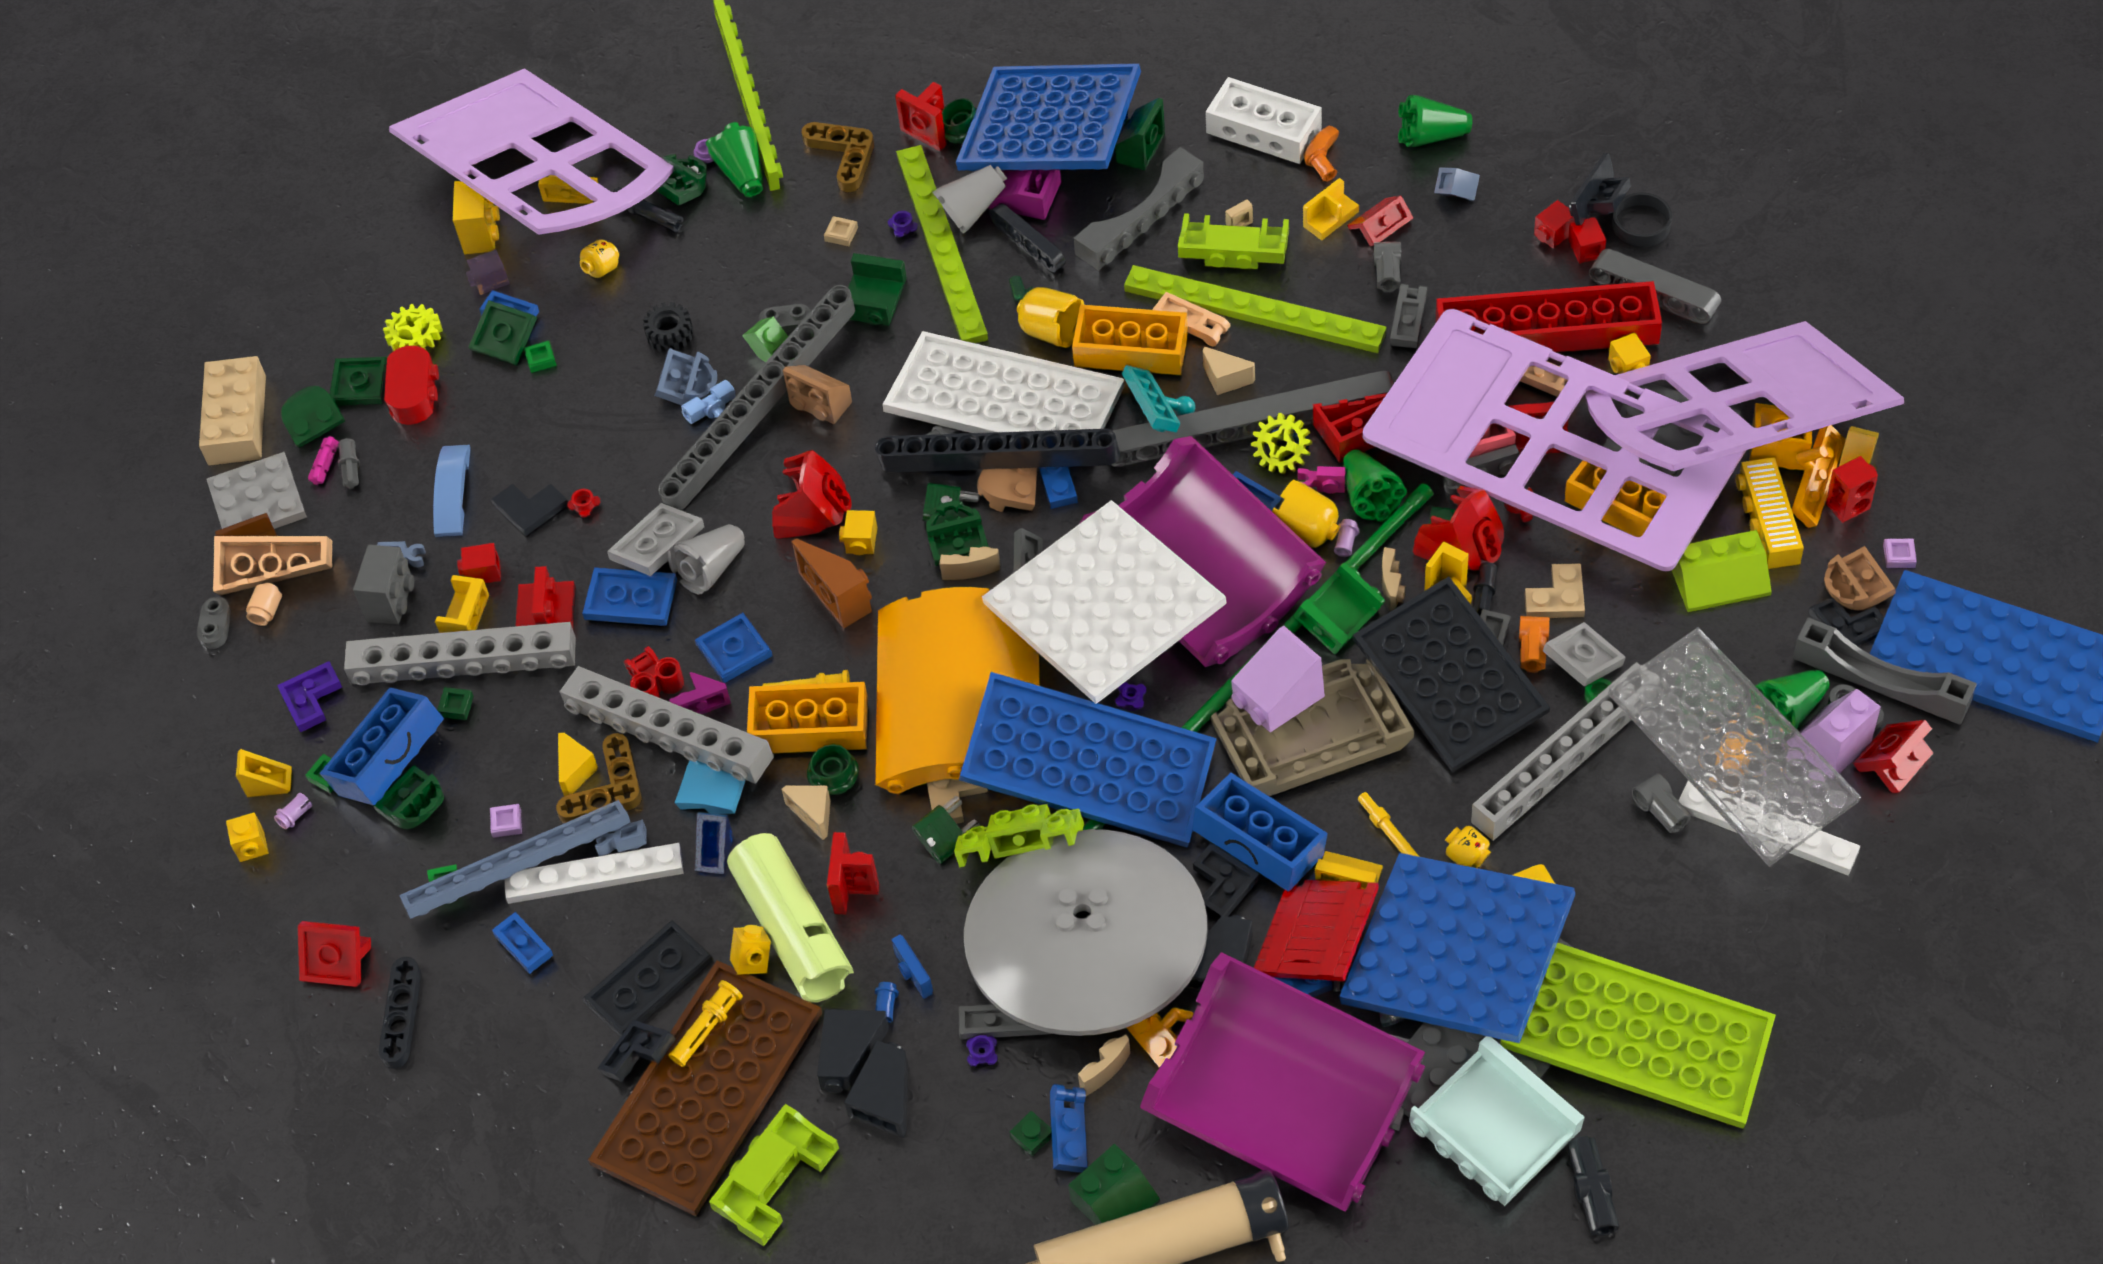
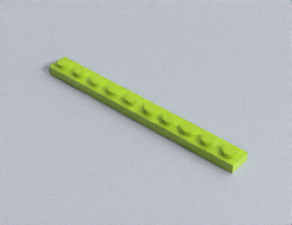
M713 0L715 17L750 127L756 133L759 157L770 191L780 189L779 178H783L780 162L775 163L777 153L774 144H769L772 141L768 126H763V124H766L764 111L757 107L760 106L758 92L752 91L755 88L752 74H747L746 72L749 71L746 56H741V54H744L741 39L736 40V37H738L736 23L730 22V20H733L730 5L725 6L724 0Z
M918 145L896 151L960 340L975 344L988 341V333L942 204L933 194L936 186L922 146Z
M1135 265L1132 266L1124 284L1125 292L1158 300L1168 292L1215 314L1374 353H1379L1387 333L1386 326Z

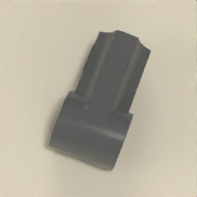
M1374 242V266H1376L1377 288L1383 290V292H1393L1395 289L1400 288L1401 242Z
M1659 773L1632 789V796L1636 804L1644 811L1650 810L1670 833H1677L1690 821L1691 814L1672 795V789L1668 781Z

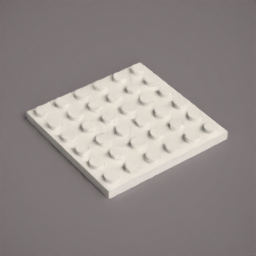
M1112 500L982 596L983 603L1095 704L1226 604L1225 595Z

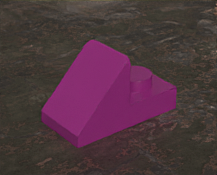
M690 672V677L694 690L680 693L676 697L669 699L671 703L699 714L731 704L725 683Z

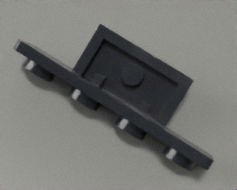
M1603 153L1570 202L1569 211L1570 215L1574 217L1575 225H1582L1589 213L1606 215L1615 212L1631 187L1629 177L1613 178L1614 171L1609 153Z

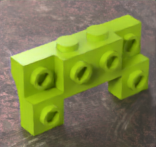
M1184 214L1178 242V258L1205 259V266L1258 269L1259 262L1284 264L1289 235V219H1284L1283 227H1268V219L1263 218L1260 232V227L1211 225L1210 215H1205L1204 223L1190 222L1189 214Z
M1032 804L1014 811L1002 810L990 816L987 827L976 826L967 830L963 835L958 836L954 853L959 867H964L969 853L976 851L979 852L981 861L986 862L989 859L991 850L994 858H1000L1043 848L1045 850L1051 849L1054 836L1065 834L1068 846L1075 844L1077 832L1083 831L1084 821L1079 808L1073 810L1061 809L1053 814L1050 813L1047 804L1039 806Z
M785 1104L764 1132L752 1140L748 1152L743 1159L737 1160L733 1164L728 1178L709 1201L712 1210L736 1224L740 1232L765 1246L783 1222L781 1214L766 1204L800 1160L821 1172L839 1149L837 1139L817 1128L798 1111Z

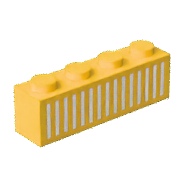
M1775 457L1741 462L1740 473L1736 474V486L1738 491H1742L1744 495V511L1750 514V531L1757 530L1765 549L1768 569L1801 564L1804 547Z

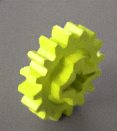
M410 304L407 310L404 307H400V313L392 312L393 319H387L385 321L387 327L383 328L387 344L392 347L393 351L410 345L419 346L425 350L427 346L433 348L435 347L433 340H440L439 333L443 331L438 314H434L431 307L426 310L423 304L418 308Z
M1278 413L1277 420L1270 415L1267 416L1269 423L1265 425L1259 422L1262 430L1260 432L1253 431V435L1258 438L1257 441L1251 443L1252 447L1258 448V451L1253 456L1255 458H1262L1259 463L1262 467L1269 464L1268 470L1272 473L1275 472L1277 467L1281 474H1285L1286 467L1293 472L1296 471L1295 464L1297 462L1301 465L1305 464L1302 456H1310L1311 454L1306 450V446L1312 445V441L1305 438L1310 434V431L1308 429L1301 430L1304 425L1301 420L1294 424L1295 417L1291 414L1286 420L1282 413ZM1280 426L1279 430L1271 434L1269 433L1272 429ZM1293 430H1295L1298 435L1299 444L1295 443L1293 439ZM1278 440L1287 442L1285 447H1279L1276 444ZM1265 443L1269 445L1271 450L1269 453L1270 458L1265 451ZM1290 454H1295L1290 459L1284 461V458Z

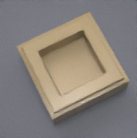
M1248 200L1225 211L1226 226L1246 227L1253 223V208Z
M833 216L824 234L825 241L850 246L858 229L857 221Z

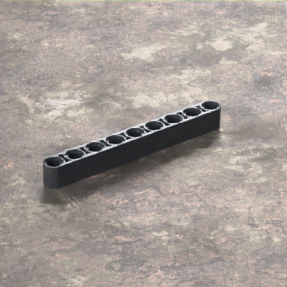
M1110 429L886 436L879 439L875 444L878 460L882 469L886 472L1112 465L1120 458L1116 435Z

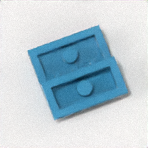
M689 760L675 804L680 809L705 808L709 814L735 813L746 780H737L730 773L723 770L715 771L706 763Z

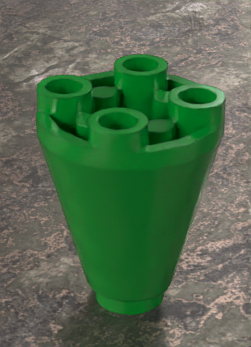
M1409 95L1406 102H1400L1398 114L1402 118V128L1399 129L1398 140L1399 143H1405L1406 146L1416 147L1460 137L1471 132L1472 115L1471 113H1466L1465 110L1419 95Z
M732 122L725 126L724 131L705 142L710 157L745 197L756 196L763 190L757 137L754 129L749 126H739L737 122Z
M1358 449L1348 452L1343 462L1350 504L1353 510L1363 519H1377L1380 522L1386 521L1390 518L1391 513L1400 505L1403 497H1405L1407 493L1405 486L1399 476L1367 453Z
M1812 670L1758 683L1752 688L1750 695L1752 707L1749 711L1750 718L1755 724H1761V726L1776 737H1786L1800 726L1825 696L1826 691L1829 689L1827 676L1819 670Z

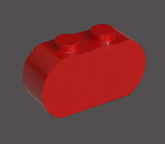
M404 346L396 349L387 357L384 400L390 411V416L400 424L412 425L426 420L433 413V403L438 399L435 380L439 379L438 366L432 363L430 354L422 347Z

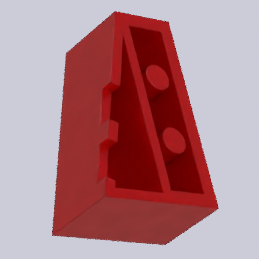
M1387 393L1365 396V400L1348 402L1347 399L1339 400V404L1322 406V403L1313 404V425L1339 463L1352 450L1358 449L1365 452L1376 447L1363 439V428Z

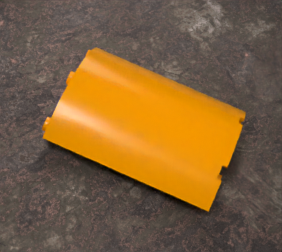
M953 587L921 592V597L909 600L907 597H904L878 610L875 785L888 790L890 793L899 795L910 788L924 783L944 779H959L991 672L1040 686L1039 653L983 603L982 596L989 592V588Z

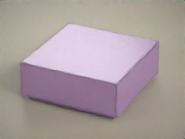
M1914 539L1884 540L1886 568L1916 567Z
M519 804L490 808V825L493 838L522 834L521 808Z

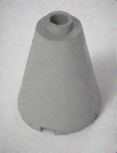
M989 165L933 191V194L964 234L1006 187L1003 182L1007 178L998 166L993 169Z
M728 524L678 543L668 552L670 568L673 573L678 571L683 578L679 582L686 589L696 594H702L712 587L744 547V534L740 528Z

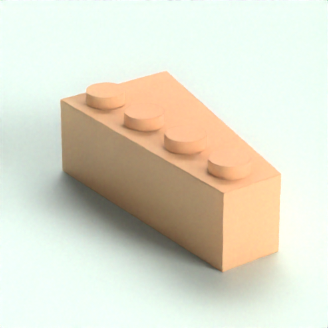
M214 536L213 592L218 595L229 594L253 588L259 584L278 582L332 568V540L327 536Z

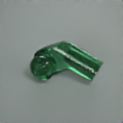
M1013 276L1009 279L1013 297L1017 301L1023 299L1027 292L1033 289V286L1025 289L1020 276Z

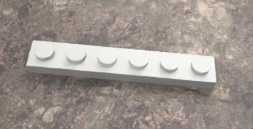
M1689 780L1679 799L1683 807L1694 817L1848 876L1859 853L1860 845Z
M679 843L523 869L504 879L506 900L508 904L684 874L681 847Z

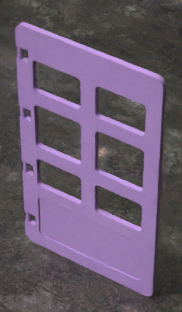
M1455 309L1443 312L1363 428V439L1373 446L1470 488L1483 489L1488 496L1661 571H1670L1675 568L1746 452L1744 450L1686 467L1678 477H1673L1639 462L1640 457L1624 448L1615 452L1569 433L1562 428L1588 390L1611 396L1612 399L1639 409L1644 413L1680 402L1646 388L1642 389L1620 377L1569 356L1565 357L1553 352L1550 348L1492 324L1488 325L1476 320L1473 316ZM1472 326L1485 330V333L1481 335L1470 329ZM1550 357L1554 360L1562 362V364L1560 367H1558L1547 362V360ZM1530 366H1536L1568 380L1543 419H1536L1505 405L1510 394ZM1629 390L1641 396L1637 400L1625 395V392ZM1704 414L1672 422V424L1701 435L1703 439L1699 445L1730 436L1722 428H1720L1718 433L1705 428L1706 423L1718 428L1720 427ZM1493 423H1497L1530 438L1504 478H1498L1466 464L1467 459ZM1660 426L1641 431L1640 433L1653 439ZM1548 449H1558L1607 471L1583 510H1572L1524 488ZM1626 481H1633L1666 496L1641 537L1632 536L1601 521Z

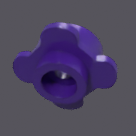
M898 211L888 220V226L893 228L896 237H903L910 231L914 232L918 229V224L913 222L911 213L907 211Z
M1124 682L1118 687L1120 693L1119 697L1115 700L1118 707L1128 711H1135L1144 706L1143 695L1146 693V687L1143 684L1135 686Z
M979 1035L967 1041L966 1045L970 1053L967 1057L969 1065L977 1066L979 1063L993 1065L997 1062L998 1056L995 1054L997 1041L994 1037ZM981 1049L985 1050L984 1053H980L979 1051Z

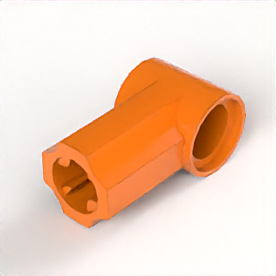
M1520 616V668L1525 669L1527 672L1538 673V671L1545 669L1546 654L1543 652V649L1549 640V617Z

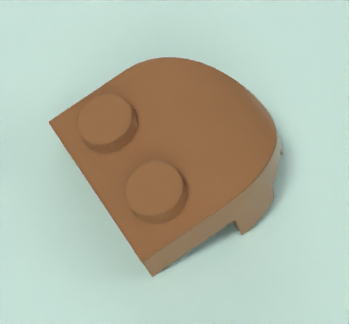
M1037 468L983 469L977 482L978 493L980 496L983 495L990 502L989 506L997 511L1003 512L1005 506L1032 511L1035 506Z
M1865 546L1843 558L1838 554L1828 563L1824 577L1825 587L1829 594L1846 608L1866 610L1896 594L1894 586Z

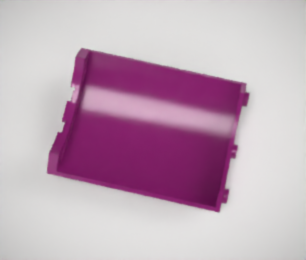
M1192 436L1173 439L1163 457L1154 467L1157 472L1146 484L1143 481L1139 482L1124 495L1125 501L1118 506L1226 596V604L1179 640L1207 667L1216 663H1224L1229 657L1243 650L1264 633L1268 634L1275 630L1279 620L1299 601L1310 586L1318 582L1321 578V570L1326 562ZM1089 513V514L1084 515L1083 518H1082V520H1081V522H1083L1085 519H1087V518H1088L1089 516H1091L1093 513Z
M1221 952L1210 965L1196 999V1002L1200 1004L1197 1006L1192 1019L1186 1020L1175 1041L1177 1048L1170 1059L1165 1058L1154 1077L1148 1083L1140 1108L1262 1170H1270L1277 1178L1346 1212L1352 1201L1359 1202L1366 1187L1362 1184L1382 1145L1388 1147L1396 1130L1391 1127L1412 1082L1418 1083L1424 1072L1425 1066L1421 1064L1425 1052Z

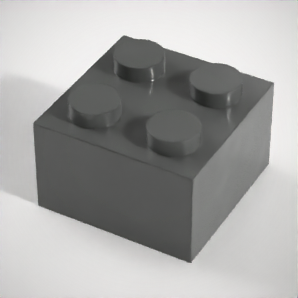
M368 544L353 589L366 622L399 625L402 614H405L407 610L409 591H412L414 588V576L410 573L408 561L404 558L400 547Z

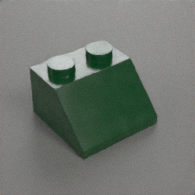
M1157 98L1135 109L1131 118H1127L1121 136L1118 137L1114 148L1117 163L1146 170L1165 136L1163 99Z
M1115 1144L1068 1185L1070 1201L1095 1225L1152 1208L1160 1202L1159 1196L1137 1164Z

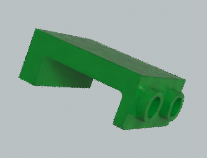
M1342 563L1337 571L1309 599H1306L1300 605L1293 617L1336 655L1350 641L1353 634L1358 632L1385 603V599L1377 588L1370 586L1361 578L1360 573L1355 568Z

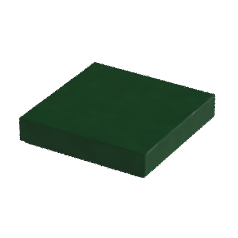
M488 300L468 348L471 351L517 366L537 317L533 314Z
M387 357L336 358L329 393L335 399L336 405L383 404Z

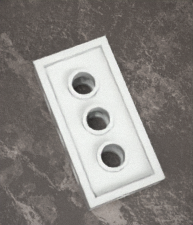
M1230 77L1226 79L1206 110V133L1298 164L1303 160L1307 146L1313 137L1322 129V107Z

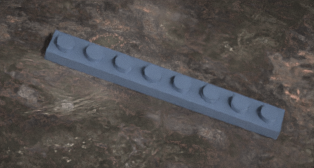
M617 800L399 896L410 919L422 916L443 904L456 901L459 897L471 892L480 891L491 883L507 879L523 869L535 867L546 859L562 855L578 845L590 843L601 835L617 831L622 826L631 822L626 810L620 801Z

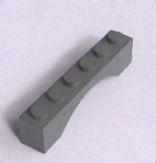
M1179 147L1162 162V172L1159 181L1152 193L1141 204L1118 217L1092 222L1074 237L1075 255L1098 271L1104 265L1111 263L1119 252L1124 248H1128L1134 239L1141 233H1145L1156 220L1164 217L1171 207L1181 202L1187 193L1202 183L1204 180L1203 161Z
M1809 617L1797 638L1793 655L1795 660L1961 725L1969 709L1977 685L1975 682L1949 672H1919L1887 663L1857 647L1836 628Z

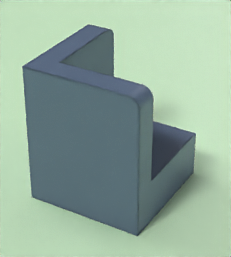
M1439 167L1434 193L1442 196H1457L1467 200H1475L1480 175L1458 168Z

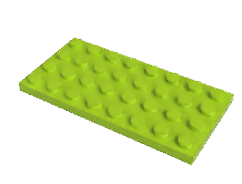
M1557 942L1520 1043L1501 1039L1499 1044L1507 1050L1744 1129L1776 1015Z

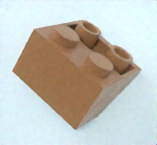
M806 365L787 366L783 369L790 404L797 410H804L813 414L819 420H826L835 424L852 403L849 385Z

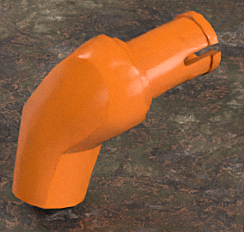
M1330 125L1320 130L1313 137L1304 153L1306 165L1313 166L1325 182L1332 180L1337 175V170L1334 169L1326 158L1328 149L1335 143L1339 135V131Z

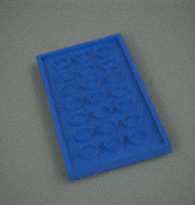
M1907 570L1903 571L1896 588V594L1892 598L1870 655L1905 669L1930 673H1952L1977 683L1973 701L2098 743L2103 730L2102 634Z
M991 672L959 780L1041 805L1047 804L1048 807L1058 810L1079 808L1082 817L1188 847L1192 834L1195 807L1201 800L1217 738L1099 703L1095 704L1089 700Z

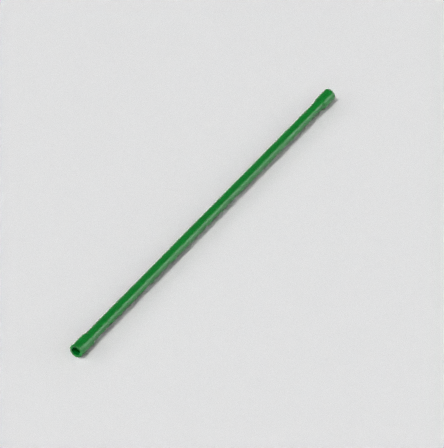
M1424 483L1420 484L1390 518L1345 563L1358 570L1414 512H1417L1433 496L1432 489ZM1293 614L1282 626H1285L1295 634L1302 624L1293 617ZM1264 644L1254 653V655L1264 646ZM1253 656L1181 728L1198 732L1211 716L1232 697L1231 680ZM1090 819L1083 826V830H1101L1106 824Z

